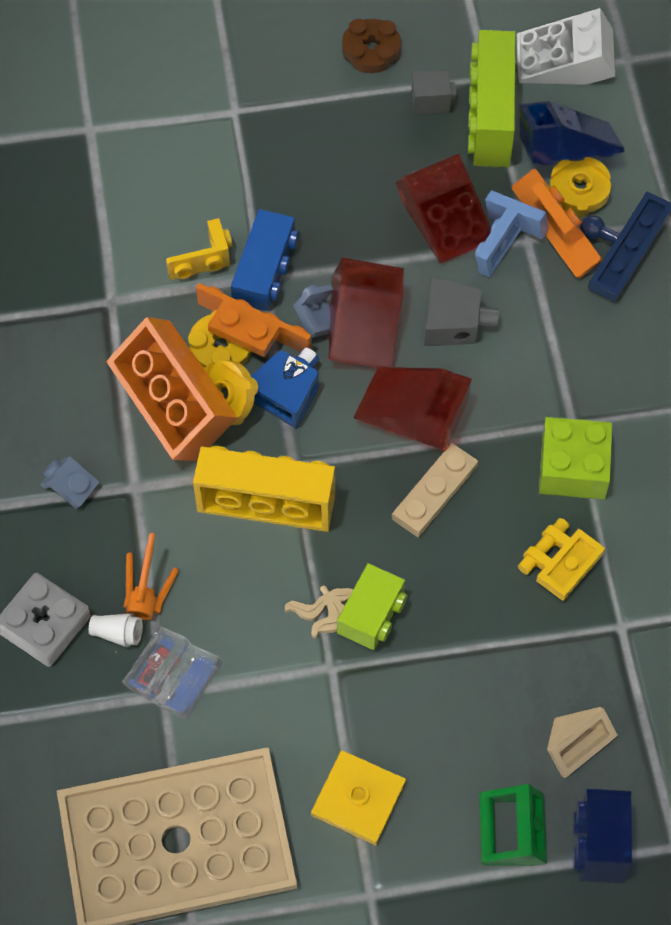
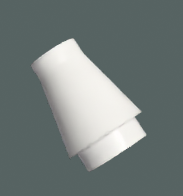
M133 613L105 616L93 615L89 622V634L91 636H98L124 647L137 645L142 636V619L135 617Z

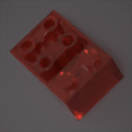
M459 153L403 176L395 182L407 212L439 264L477 248L490 235V224Z
M341 258L331 280L334 291L331 293L328 360L391 370L403 300L404 268Z
M378 367L354 415V419L446 451L469 401L472 379L442 368Z

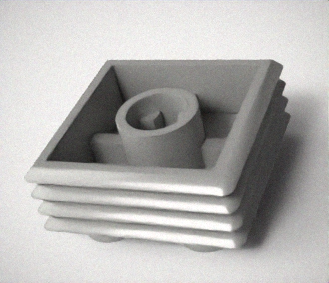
M34 573L0 614V635L47 667H50L89 620L91 615L86 604L41 574ZM48 615L49 620L47 622L40 620L37 623L36 619L38 617Z

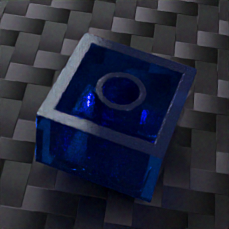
M587 789L583 801H577V809L573 813V834H579V836L577 837V845L573 848V869H579V881L623 884L632 865L631 791Z

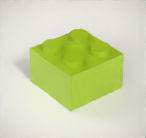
M545 417L541 445L539 494L605 500L610 483L612 422Z

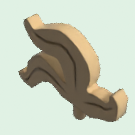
M323 585L320 587L323 596L319 597L313 605H306L292 600L285 605V612L292 611L302 619L313 621L327 607L328 617L320 619L313 624L311 636L316 639L319 633L337 632V619L344 608L342 603L348 601L353 589L335 588L329 592L327 587Z

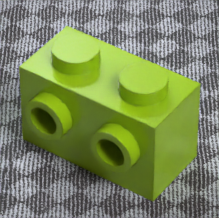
M367 563L337 619V634L371 650H375L379 640L385 642L393 626V623L389 621L394 612L400 613L406 603L408 594L404 593L405 580Z

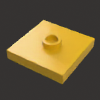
M341 750L315 802L311 816L376 846L404 788L406 779Z

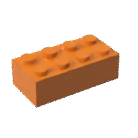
M146 317L106 361L172 460L197 461L201 446L210 448L238 418L169 320Z

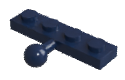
M646 191L620 233L605 227L603 219L597 215H588L582 220L580 229L588 239L595 240L601 238L613 244L589 281L588 289L614 302L618 300L670 217L671 202Z

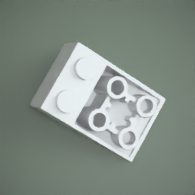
M598 8L517 33L518 82L528 84L588 85L615 77L613 28L602 10Z

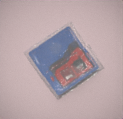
M159 626L122 683L150 702L186 720L219 670L222 661L219 656L192 645L187 637Z

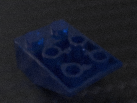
M552 101L519 104L520 139L533 164L549 165L554 161L567 159L570 161H580L584 157L591 156L611 157L615 153L624 152L622 143L611 125L606 121Z

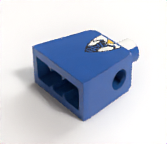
M303 348L296 358L285 351H278L251 375V378H254L258 384V391L254 396V404L297 429L319 387V373L313 368L319 361L318 355L309 348Z

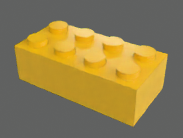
M201 446L193 479L197 512L329 532L335 500V466H329L322 461H312L310 463L296 461L288 456H279L277 458L262 456L255 451H245L244 453L229 451L222 446H212L210 448Z

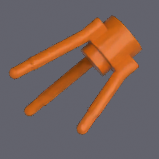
M153 532L148 536L139 586H136L134 591L133 554L131 552L126 554V597L123 608L126 609V614L133 613L135 617H139L142 620H151L153 613H161L163 601L179 572L178 568L172 569L157 598L154 596L155 591L146 587L154 549L155 533Z

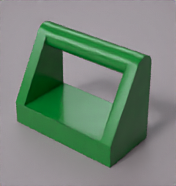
M530 784L480 792L481 864L485 866H535L547 864L544 793ZM494 803H516L518 850L495 853Z

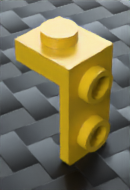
M219 218L207 221L211 243L210 248L166 259L170 280L177 278L186 279L194 274L206 271L214 272L221 270L223 267L230 266L229 248L232 247V240L229 230L222 229Z

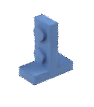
M492 190L486 197L485 202L488 218L495 221L491 227L490 235L485 242H481L475 252L479 274L489 278L520 231L543 239L549 230L545 211Z

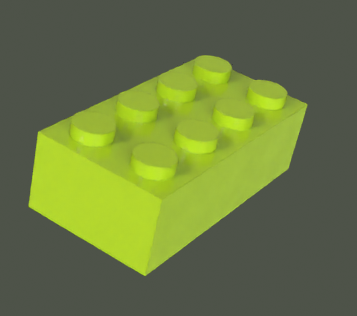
M479 30L478 42H472L468 153L473 154V166L510 167L515 125V31Z

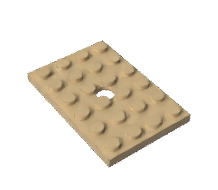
M269 747L57 790L78 925H128L297 889ZM171 828H183L190 835V844L181 853H170L162 845L163 837Z

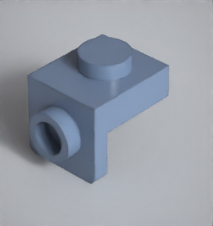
M315 284L305 288L301 292L302 296L293 305L304 329L311 334V338L334 333L340 327L326 300L334 291L331 284L321 287Z
M68 456L60 461L54 459L43 472L46 478L40 485L44 489L51 487L76 509L83 504L99 481L73 458Z

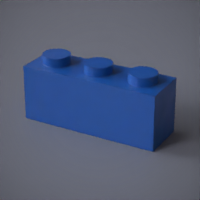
M258 209L231 284V296L233 299H242L255 309L269 312L272 300L277 301L280 295L281 283L279 280L281 274L286 275L288 272L290 249L295 250L298 243L299 231L295 230V217Z

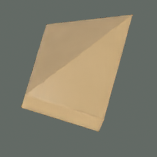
M597 707L554 718L547 750L561 776L567 778L618 735L605 710Z

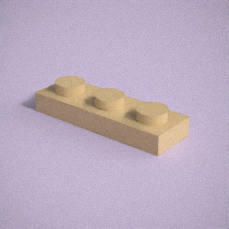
M451 443L392 513V520L419 538L478 467V460Z

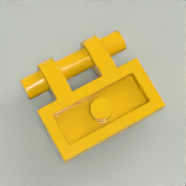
M559 518L554 525L547 526L542 532L543 537L535 546H530L523 554L524 559L519 563L518 569L528 575L534 567H539L542 571L537 575L536 582L564 601L604 555L606 548L579 528L570 538L564 533L569 528L568 522ZM552 546H558L560 550L552 559L546 555Z

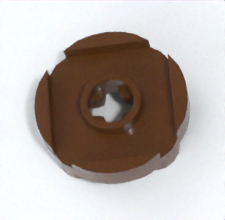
M354 19L350 22L349 28L343 35L342 54L346 61L348 59L353 63V68L364 73H379L387 70V65L393 61L394 64L398 61L401 54V37L396 30L395 23L390 20ZM372 42L378 45H375L374 49H368L367 43Z

